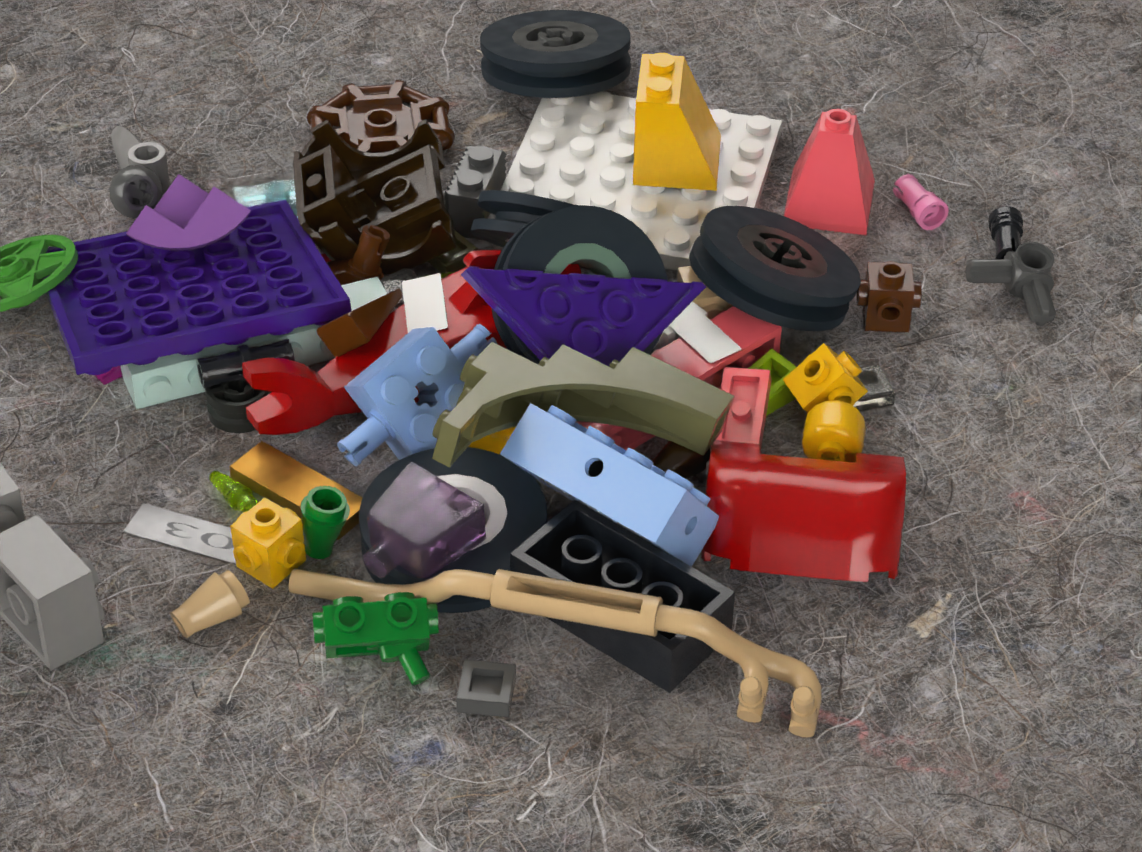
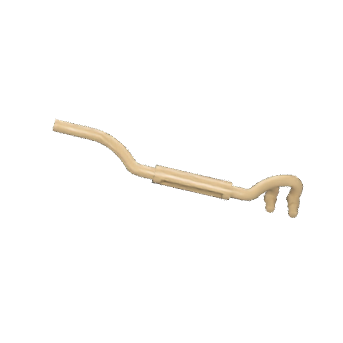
M296 568L292 570L289 578L290 593L332 601L340 597L358 596L362 597L364 602L384 601V597L388 594L409 592L415 594V598H427V604L442 602L453 595H462L490 600L492 608L653 637L657 635L658 631L694 637L740 665L744 679L740 684L739 705L737 709L738 718L753 723L761 721L769 688L768 677L786 682L795 689L791 701L789 732L800 737H812L815 734L821 705V685L815 672L798 659L772 651L742 637L708 614L691 609L663 605L662 597L498 569L495 575L454 569L444 571L431 579L413 584L375 583Z

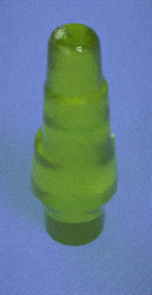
M213 471L209 475L211 483L223 495V498L233 510L249 511L259 502L253 496V492L249 487L219 471Z

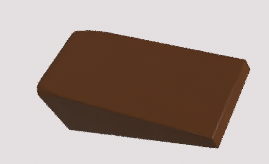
M398 288L319 327L317 334L334 357L348 353L372 339L400 301L403 293Z

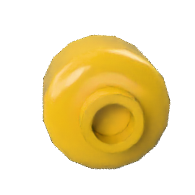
M839 400L824 401L815 405L808 412L804 424L802 446L806 457L855 462L856 453H862L864 447L866 426L863 415L854 406Z

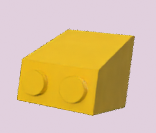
M662 52L642 54L635 111L633 185L717 191L721 134L685 57L672 56Z

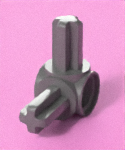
M1026 242L1019 245L1016 251L1007 252L1004 259H970L967 261L966 280L969 283H1004L1006 289L1011 294L1025 300L1029 318L1035 321L1036 325L1043 326L1046 322L1053 321L1056 316L1050 291L1054 286L1051 274L1054 255L1045 245L1037 242Z

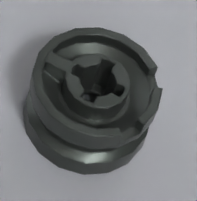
M244 379L205 388L209 421L216 428L230 433H245L256 430L247 419L246 407L270 394L271 391L253 389Z

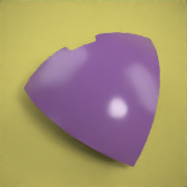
M178 174L156 207L152 209L146 205L126 235L141 244L169 251L193 250L211 245L228 236L244 222L251 213V210L216 187H213L207 193Z

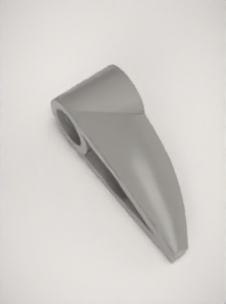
M115 126L111 133V139L120 168L123 169L129 165H142L150 168L158 175L164 194L170 186L165 148L155 142H143L125 127Z

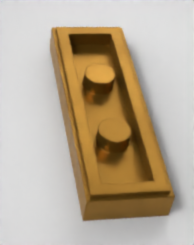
M263 441L229 466L231 479L280 507L291 509L300 519H302L301 501L308 495L311 489L318 486L335 487L343 492L350 507L349 517L337 540H340L359 524V510L363 497Z

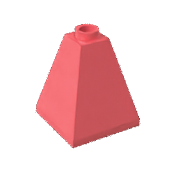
M831 109L821 113L793 168L784 211L785 217L811 229L867 235L875 178L856 115H850L849 112L843 109Z

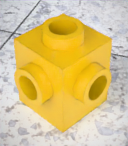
M825 343L808 355L801 364L783 379L798 403L807 413L815 405L830 400L843 401L853 406L855 402L868 392L857 377L862 372L857 362L846 351L838 355Z
M263 498L249 511L243 512L230 526L236 566L272 589L282 582L293 569L298 568L306 561L302 520L289 508H282L269 499Z

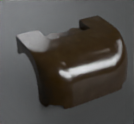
M426 119L418 123L414 134L405 144L394 150L381 153L363 152L350 146L336 132L328 120L309 130L313 135L312 139L304 146L302 152H294L293 169L297 217L300 226L306 234L310 236L313 243L330 260L354 258L362 228L366 225L369 228L370 225L378 226L390 234V239L380 264L383 274L404 272L457 248L452 218L445 210L439 170L445 168L442 143Z

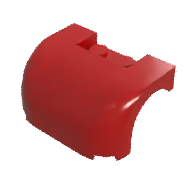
M714 441L710 454L706 495L711 498L707 507L719 515L715 529L701 550L703 561H711L712 554L731 559L730 569L842 581L868 582L869 572L888 571V578L895 579L898 576L906 496L904 457L856 453L855 462L760 454V444Z

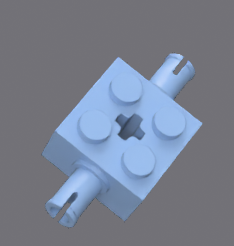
M477 324L470 333L450 349L434 327L413 329L344 386L345 390L367 417V420L337 443L341 452L345 450L349 452L344 457L354 466H358L362 463L363 459L383 442H386L399 460L421 451L434 449L437 438L432 435L434 426L444 410L452 411L456 407L465 382L460 380V375L466 361L472 354L478 356L491 342L497 344L494 337L488 341L485 339L491 334L489 330L481 324ZM417 395L419 398L418 403H416L414 400V398L417 397Z

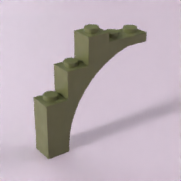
M491 342L478 356L472 354L466 361L460 375V380L465 382L456 407L452 411L444 410L434 426L432 435L437 438L432 459L450 468L472 442L489 434L516 427L530 403L546 412L553 405L568 413L577 421L603 423L649 433L677 443L704 456L722 432L734 396L634 347L629 350L621 361L614 359L607 366L563 344L550 359L543 357L539 364H536Z

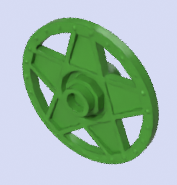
M39 235L17 240L0 247V312L27 306L62 282L74 269L78 260V252L74 243L69 238L61 235ZM48 246L63 249V251L46 253Z

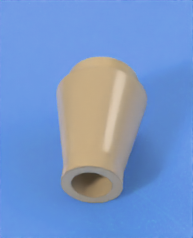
M226 570L220 575L214 572L170 615L184 637L188 638L198 631L242 615V608L248 605L250 600L244 587L230 570Z

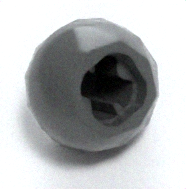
M129 165L119 170L112 178L109 187L110 200L114 208L122 215L132 219L137 218L146 205L154 209L163 196L162 183L158 175L150 168L142 165Z

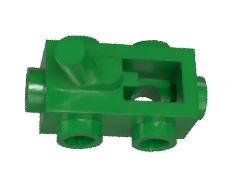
M409 592L388 594L384 597V601L364 602L362 597L346 596L334 599L333 605L322 606L323 612L312 613L315 644L325 643L326 659L379 654L382 662H395L399 660L412 685H417L431 676L418 651H428L430 635L439 634L437 603L427 604V598H415V594Z

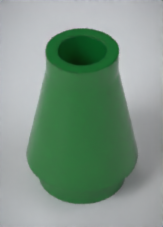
M318 486L309 491L308 495L301 501L300 507L305 552L312 558L325 559L332 554L333 546L349 517L350 507L346 496L339 489L331 486Z

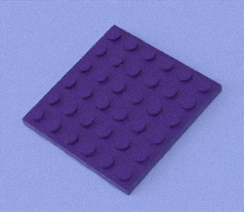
M286 199L247 207L251 210V213L232 233L216 243L193 250L169 251L153 248L126 235L127 231L73 242L78 252V260L74 269L62 282L46 293L77 375L84 373L100 375L110 371L112 367L131 363L146 365L155 362L158 357L177 353L193 355L201 352L205 347L223 343L226 345H239L245 343L251 337L265 334L285 335L292 332L294 328L312 324L323 326L351 312L350 298L310 236L300 226L297 216ZM48 247L46 253L63 251V249Z

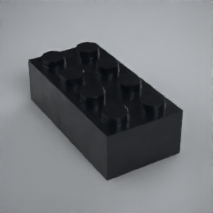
M575 499L510 553V571L662 597L663 605L703 612L714 617L732 630L735 592ZM546 617L668 693L677 687L714 651L713 648L703 641L686 635L658 631L657 635L653 637Z

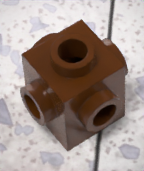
M894 261L868 262L866 280L861 279L856 295L857 306H863L865 331L909 333L912 308H920L922 296L921 282L914 281L912 263H898Z

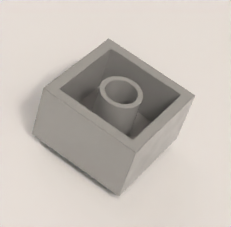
M38 514L1 532L0 615L49 670L53 671L104 643L101 620L105 618V614L95 591V585L98 584L99 578L90 560L85 556L79 558L71 550L70 544L63 532L58 528L52 530Z

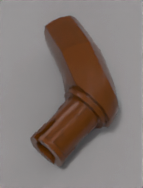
M367 225L364 226L354 258L327 262L340 285L377 276L380 282L382 281L384 275L380 264L390 239V234L385 229L370 225V228Z

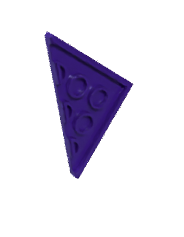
M470 266L461 274L540 361L543 357L550 359L564 344L607 366L614 359L621 361L632 347L644 351L706 288L702 282H668L664 279L635 277L631 279L605 277L606 275L570 273L568 275L543 273V271L519 269L493 270L479 269V267Z

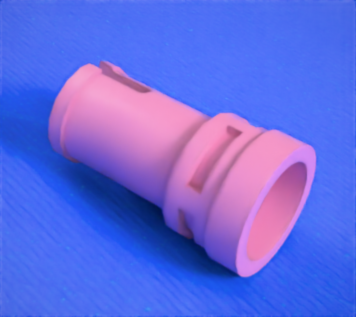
M906 174L898 178L895 182L898 188H893V193L910 209V214L915 218L918 225L924 230H933L942 225L949 212L947 204L933 192L927 191L913 175Z

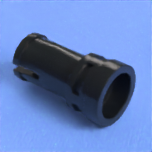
M1010 206L999 207L992 211L989 215L988 223L992 239L995 241L996 259H1004L1007 252L1016 251L1018 246L1021 245L1023 218L1018 209Z

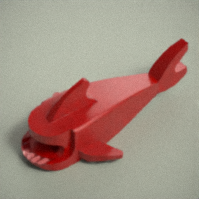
M502 250L471 251L463 259V263L467 267L441 279L448 328L438 330L437 332L450 349L470 333L477 324H481L491 333L485 338L487 341L494 337L498 345L507 349L495 326L491 307L461 276L470 266L494 270ZM569 264L561 274L582 273L578 264ZM402 304L389 314L368 343L339 357L336 356L318 372H315L303 363L285 358H262L242 362L243 377L253 389L271 391L270 394L246 407L247 419L257 432L265 435L292 434L318 426L336 415L362 412L344 386L408 334L405 305ZM418 395L414 398L416 403L419 401Z

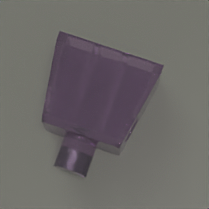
M410 462L369 511L367 520L372 548L363 555V560L367 568L380 578H384L398 565L419 578H428L486 539L484 504L417 464Z

